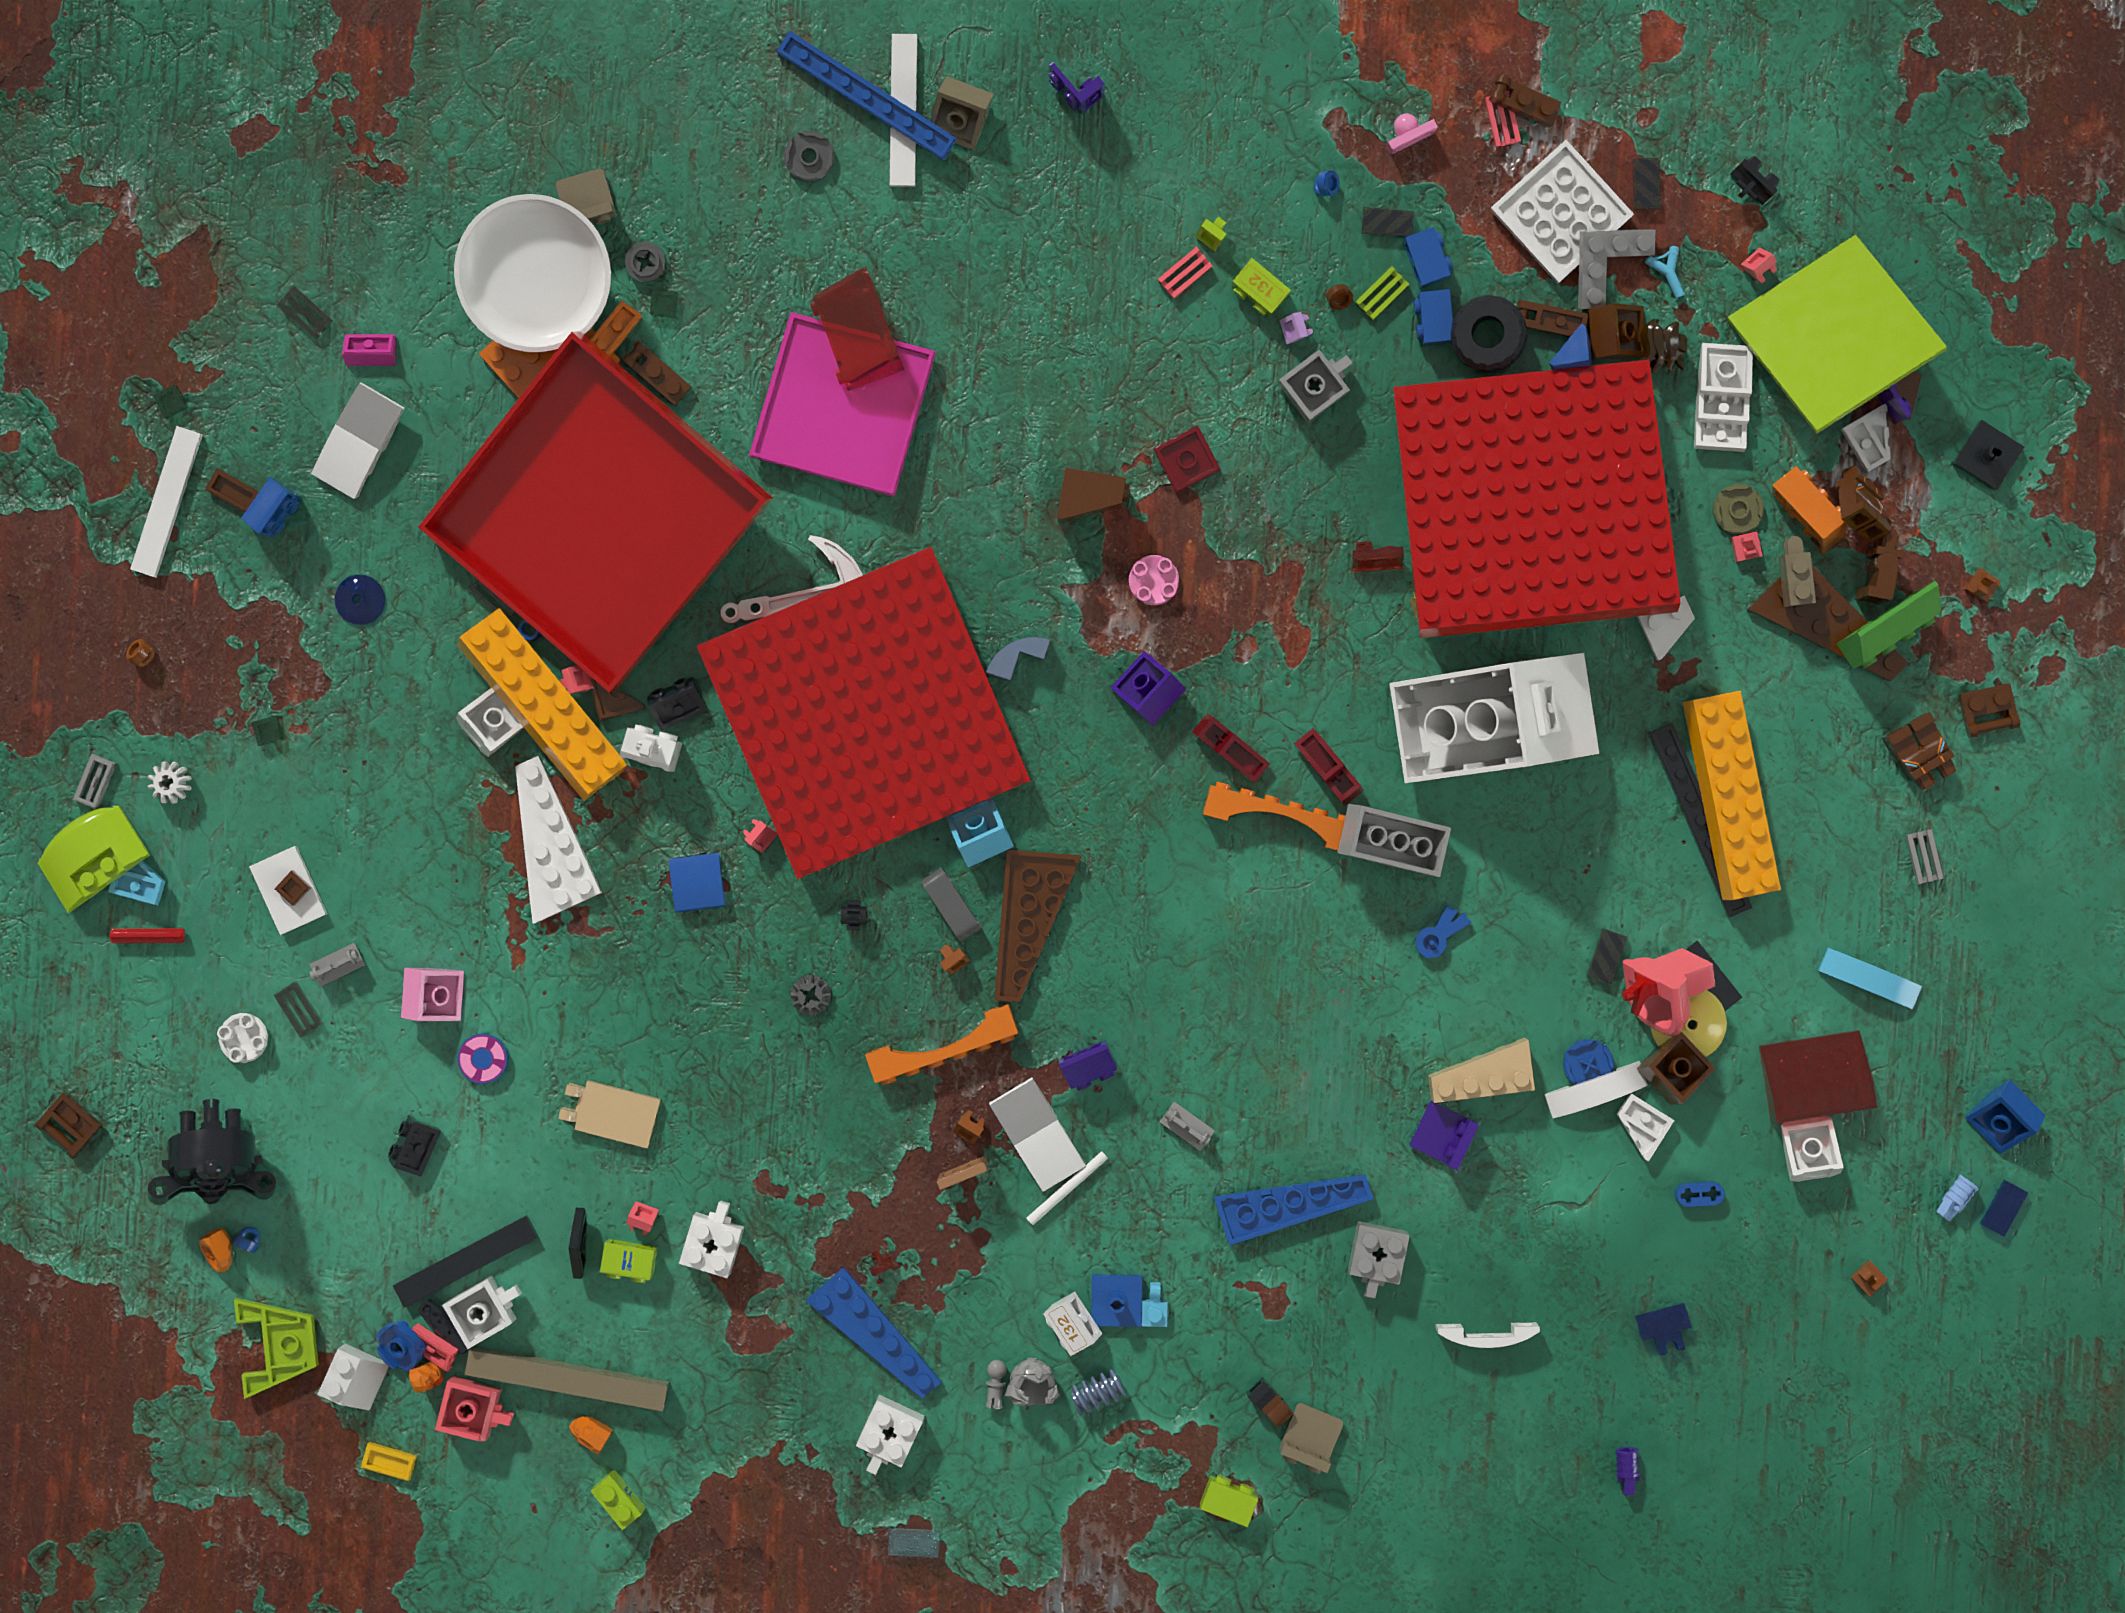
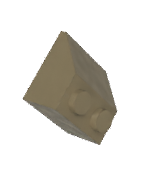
M946 76L938 90L930 121L956 137V144L975 150L994 94Z

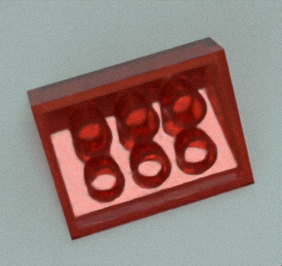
M1860 1030L1759 1045L1771 1121L1782 1123L1877 1108L1874 1082Z

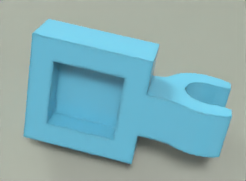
M1150 1282V1300L1142 1299V1326L1167 1327L1168 1301L1160 1300V1282Z

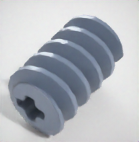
M1112 1369L1109 1370L1110 1378L1100 1373V1382L1091 1377L1090 1386L1084 1380L1081 1381L1082 1389L1080 1390L1075 1384L1072 1385L1071 1395L1079 1416H1082V1408L1087 1413H1090L1091 1404L1096 1409H1100L1101 1400L1107 1406L1110 1405V1397L1118 1402L1119 1393L1127 1398L1119 1375Z

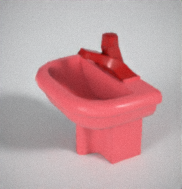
M1683 948L1656 959L1642 957L1633 960H1623L1626 990L1622 992L1623 1000L1625 1002L1629 1001L1632 1007V1014L1636 1015L1646 1025L1664 1035L1675 1036L1681 1032L1690 1016L1689 997L1715 987L1713 963Z

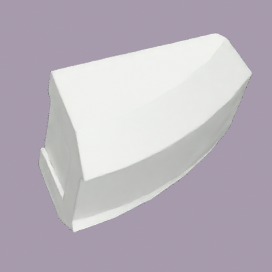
M492 688L458 712L456 717L461 729L465 731L480 751L488 757L524 728Z
M1816 1114L1789 1118L1781 1125L1790 1181L1800 1182L1831 1177L1841 1173L1844 1167L1832 1118Z

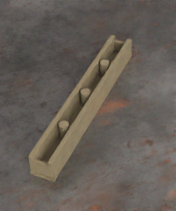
M479 1346L469 1350L465 1375L657 1411L664 1410L667 1389L669 1387L668 1381Z

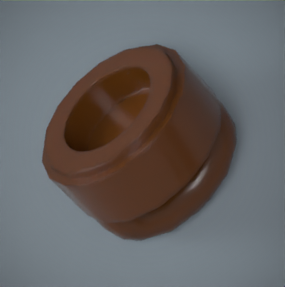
M1344 284L1333 286L1325 293L1329 305L1335 310H1342L1348 307L1353 300L1350 288Z

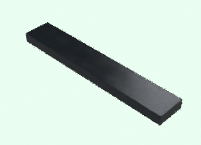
M526 1215L394 1284L393 1288L405 1308L537 1239L538 1235Z

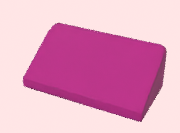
M345 334L342 351L345 364L347 366H394L396 363L395 334Z

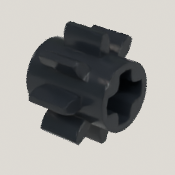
M849 900L848 906H841V924L847 925V930L859 931L860 925H867V906H861L860 900Z

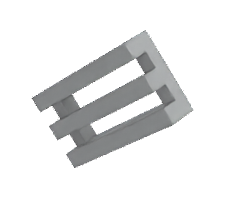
M91 754L73 800L93 809H99L117 763L99 755ZM96 761L100 762L95 773V776L93 777V780L91 782L86 798L84 799L82 798V796L88 784ZM107 765V769H106L105 774H104V776H103V779H102V781H101V783H100V786H99V788H98V791H97V793H96V796H95V798H94V801L91 802V800H92V798H93V795H94V793H95V790H96V788H97V785H98V783H99V781H100V778H101V776H102V773H103V771H104V768H105V766Z
M1932 829L1905 835L1916 883L1922 884L1943 879ZM1923 836H1926L1932 860V865L1935 873L1934 875H1932ZM1913 838L1918 840L1926 877H1922Z

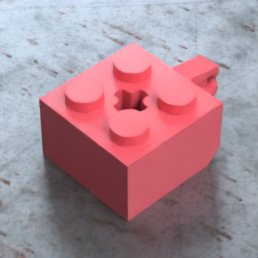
M452 1376L446 1384L435 1430L475 1441H486L490 1437L492 1427L496 1428L498 1424L510 1426L514 1413L502 1410V1404L498 1403L502 1388ZM466 1405H469L470 1409L473 1410L471 1413H468Z

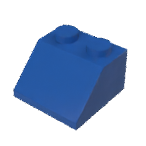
M2009 1080L1992 1090L1965 1118L2001 1154L2036 1134L2046 1115Z

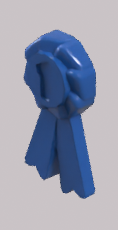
M1446 905L1436 927L1424 928L1418 933L1415 938L1417 951L1426 958L1439 957L1446 949V938L1471 924V921L1466 919V913H1462L1452 921L1458 910L1451 909L1449 905Z

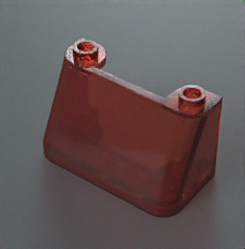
M866 267L852 272L813 295L814 301L810 302L814 316L819 315L839 367L838 370H835L840 385L845 383L847 390L850 391L905 370Z

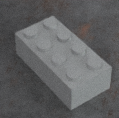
M1348 804L1337 854L1428 876L1440 877L1451 828L1362 805Z

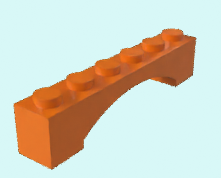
M1216 782V786L1210 785L1203 815L1228 821L1229 816L1243 812L1264 811L1281 814L1303 823L1325 841L1324 847L1338 851L1346 816L1339 814L1338 818L1335 819L1328 817L1329 811L1314 808L1313 812L1303 810V804L1290 801L1289 806L1279 803L1280 798L1265 795L1264 799L1254 797L1256 792L1241 788L1240 793L1231 791V785Z
M1009 1003L985 1011L986 1018L976 1029L948 1046L923 1052H904L892 1049L890 1044L867 1052L865 1056L874 1082H881L882 1085H886L896 1081L895 1076L905 1073L906 1077L920 1073L919 1068L929 1065V1068L932 1069L943 1065V1059L953 1057V1060H958L968 1056L966 1051L976 1048L977 1052L991 1048L990 1043L1000 1040L1001 1044L1014 1040V1035L1018 1034L1019 1031Z

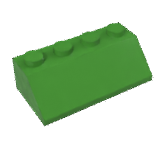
M1934 581L1913 592L1838 642V647L1852 668L1855 669L1861 665L1864 669L1877 661L1876 655L1881 652L1883 655L1888 654L1897 648L1895 645L1897 641L1901 639L1905 642L1916 635L1914 630L1918 627H1921L1923 630L1936 622L1933 617L1941 613L1938 583Z

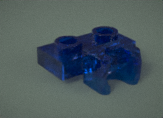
M1685 1303L1635 1316L1641 1340L1654 1338L1659 1356L1666 1355V1343L1668 1341L1674 1342L1677 1350H1685L1683 1338L1679 1331L1692 1328Z

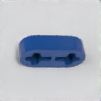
M1714 1181L1682 1183L1675 1190L1676 1200L1685 1207L1717 1205L1723 1201L1725 1196L1723 1187ZM1710 1187H1713L1718 1191V1194L1714 1195V1199L1711 1200V1197L1702 1195V1192H1709L1711 1190ZM1688 1188L1690 1192L1697 1193V1196H1690L1689 1201H1686L1685 1198L1681 1197V1194L1685 1193V1189Z

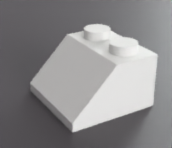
M345 1343L337 1349L317 1395L339 1405L370 1410L389 1366L383 1360Z

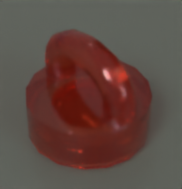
M873 1251L871 1259L874 1266L868 1269L871 1275L875 1277L892 1268L894 1263L891 1257L884 1260L878 1251Z

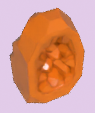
M219 1227L205 1234L198 1241L200 1249L210 1266L216 1272L222 1273L228 1270L232 1264V1245L230 1243L231 1238L225 1228Z
M430 1360L418 1364L409 1370V1379L416 1393L426 1392L440 1385L445 1376L443 1369Z
M592 1416L576 1418L569 1426L573 1437L580 1444L598 1455L613 1431L606 1424Z

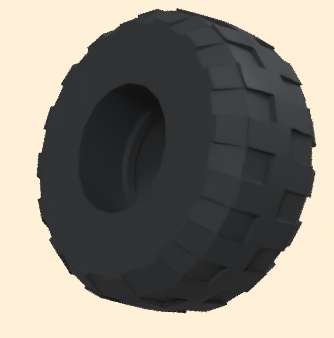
M1492 295L1476 297L1463 305L1453 319L1451 329L1452 347L1457 357L1471 369L1485 373L1501 371L1511 366L1524 350L1527 340L1525 319L1520 310L1505 298ZM1486 320L1497 321L1504 328L1502 341L1493 348L1480 347L1473 338L1475 328Z

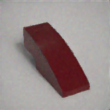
M1208 713L1192 731L1195 736L1253 783H1256L1270 765L1266 759Z
M1314 728L1294 743L1296 748L1344 807L1364 791L1360 783Z

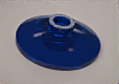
M353 575L346 578L338 586L335 593V606L340 616L352 624L365 625L376 620L383 612L385 593L382 586L372 577ZM359 594L362 597V601L356 604L354 597Z

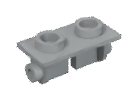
M352 943L309 964L312 969L310 976L313 981L317 980L321 987L365 966V963L356 944Z
M1176 1102L1172 1103L1159 1121L1199 1151L1208 1144L1211 1139L1210 1137L1215 1132V1130Z

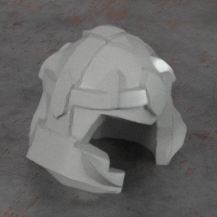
M1033 1357L1027 1358V1360L1021 1362L1013 1369L1010 1376V1384L1007 1386L1005 1397L1012 1401L1013 1405L1017 1406L1050 1405L1060 1396L1051 1368Z

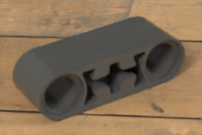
M942 867L921 880L925 890L960 942L982 928Z

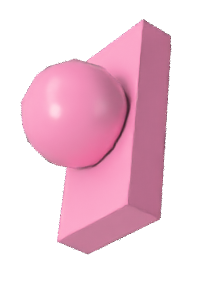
M1408 113L1401 114L1394 122V130L1398 137L1388 141L1386 148L1389 154L1392 155L1435 134L1438 126L1434 119L1419 126L1415 116Z

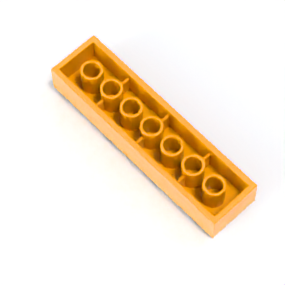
M500 608L459 637L457 642L458 648L584 801L624 771L627 763L620 757L619 753Z
M1741 691L1682 702L1722 900H1736L1781 890Z

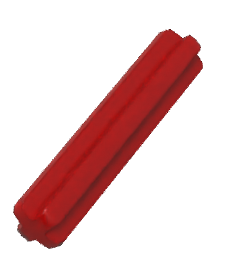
M183 928L111 929L110 932L111 943H183L186 939Z

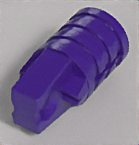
M1633 1447L1616 1449L1617 1482H1622L1625 1496L1635 1495V1481H1640V1471L1638 1470L1639 1450Z

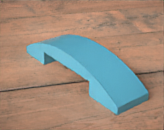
M1827 948L1818 969L1819 972L1867 990L1909 1009H1913L1922 986L1830 948Z

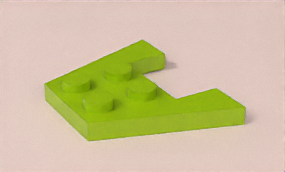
M234 1299L237 1324L261 1322L266 1370L242 1373L244 1399L319 1365L314 1315L245 1299Z

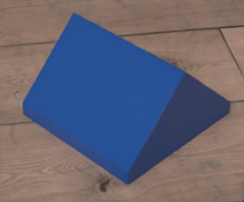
M1581 324L1549 362L1552 370L1594 366L1591 341L1585 325Z

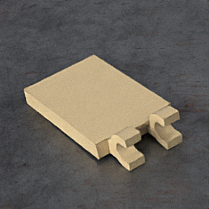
M590 1080L587 1081L586 1087L573 1083L567 1084L565 1095L579 1097L576 1110L566 1107L561 1108L558 1119L576 1122L574 1130L648 1149L661 1102L660 1098Z

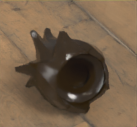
M1659 319L1649 321L1643 327L1640 338L1644 350L1642 360L1651 361V373L1655 374L1665 363L1669 372L1674 364L1681 370H1684L1682 355L1687 353L1688 350L1687 337L1679 333V322L1675 321L1665 329H1662L1658 325Z

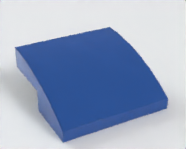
M719 853L669 859L673 902L676 913L726 906Z

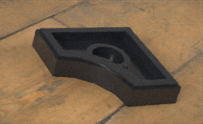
M577 1207L575 1209L568 1249L573 1279H582L586 1264L588 1222L585 1208Z

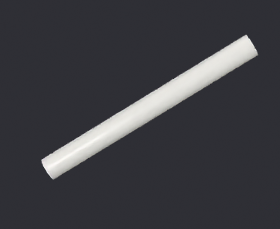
M1101 1151L1084 1168L1027 1217L1028 1221L1034 1225L1101 1166L1108 1157Z

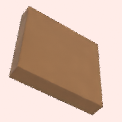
M980 1157L941 1173L937 1179L939 1189H944L986 1172L989 1166L986 1157Z

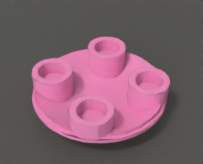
M1159 555L1145 556L1138 560L1130 571V589L1133 595L1142 603L1148 605L1166 603L1175 595L1178 589L1179 575L1176 567L1168 558Z

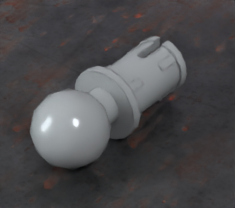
M993 1360L987 1368L991 1380L986 1381V1385H988L986 1407L992 1408L994 1406V1409H1001L1003 1387L1006 1386V1382L1001 1381V1379L1006 1375L1007 1368L1003 1361Z

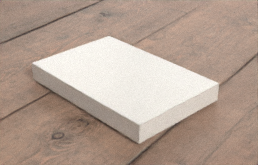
M293 846L249 866L280 935L328 914L297 846ZM291 870H294L312 887L295 906H292L275 890L276 886Z

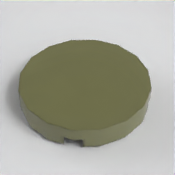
M1734 484L1724 488L1717 494L1713 502L1712 513L1715 522L1722 530L1730 534L1741 535L1752 531L1759 525L1764 516V503L1760 494L1752 489V487L1746 484Z

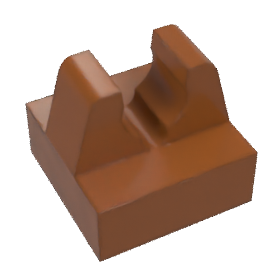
M1977 568L1964 590L1982 602L1988 603L2002 581L1982 568Z
M946 944L940 949V952L945 957L940 962V965L950 975H953L971 961L960 948L954 951L951 946Z
M968 1111L960 1118L952 1133L974 1145L984 1129L985 1120L981 1117L978 1123L970 1121L973 1112Z
M1867 1260L1850 1277L1869 1297L1888 1280L1870 1260Z

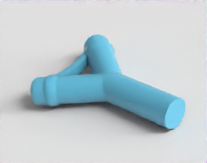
M1671 246L1670 250L1662 256H1648L1645 263L1666 276L1677 299L1684 296L1685 293L1675 273L1679 248ZM1668 255L1667 265L1658 260Z

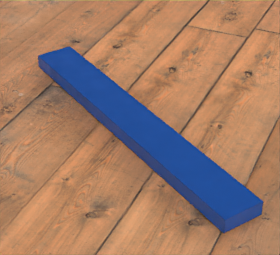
M788 32L777 49L776 53L941 160L945 161L957 142L956 137L793 32Z

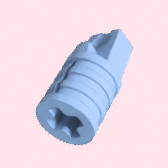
M1962 1175L1958 1176L1953 1186L1946 1192L1942 1199L1943 1202L1937 1210V1213L1948 1221H1951L1958 1212L1960 1213L1966 1207L1971 1197L1979 1189V1187Z

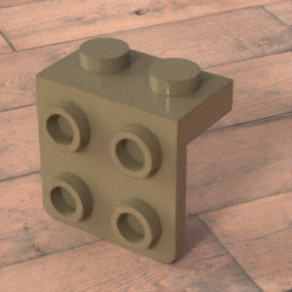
M602 169L592 170L556 182L559 199L581 212L592 224L608 223L611 221V218L617 217L606 175Z
M1298 1403L1279 1446L1280 1454L1284 1455L1283 1459L1290 1463L1297 1464L1299 1461L1306 1464V1468L1314 1473L1320 1474L1321 1471L1328 1473L1331 1466L1330 1456L1342 1430L1343 1421L1316 1408Z

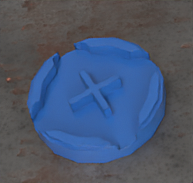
M1592 1039L1579 1040L1572 1044L1564 1055V1073L1574 1085L1613 1072L1614 1069L1613 1055L1608 1047L1599 1041Z

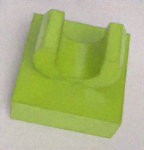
M1220 217L1214 223L1206 219L1195 237L1213 251H1216L1226 236V233L1222 230L1227 222Z

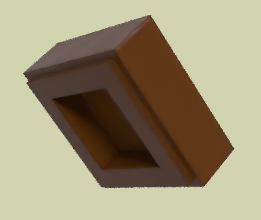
M291 870L276 886L275 890L292 906H295L312 887L294 870Z

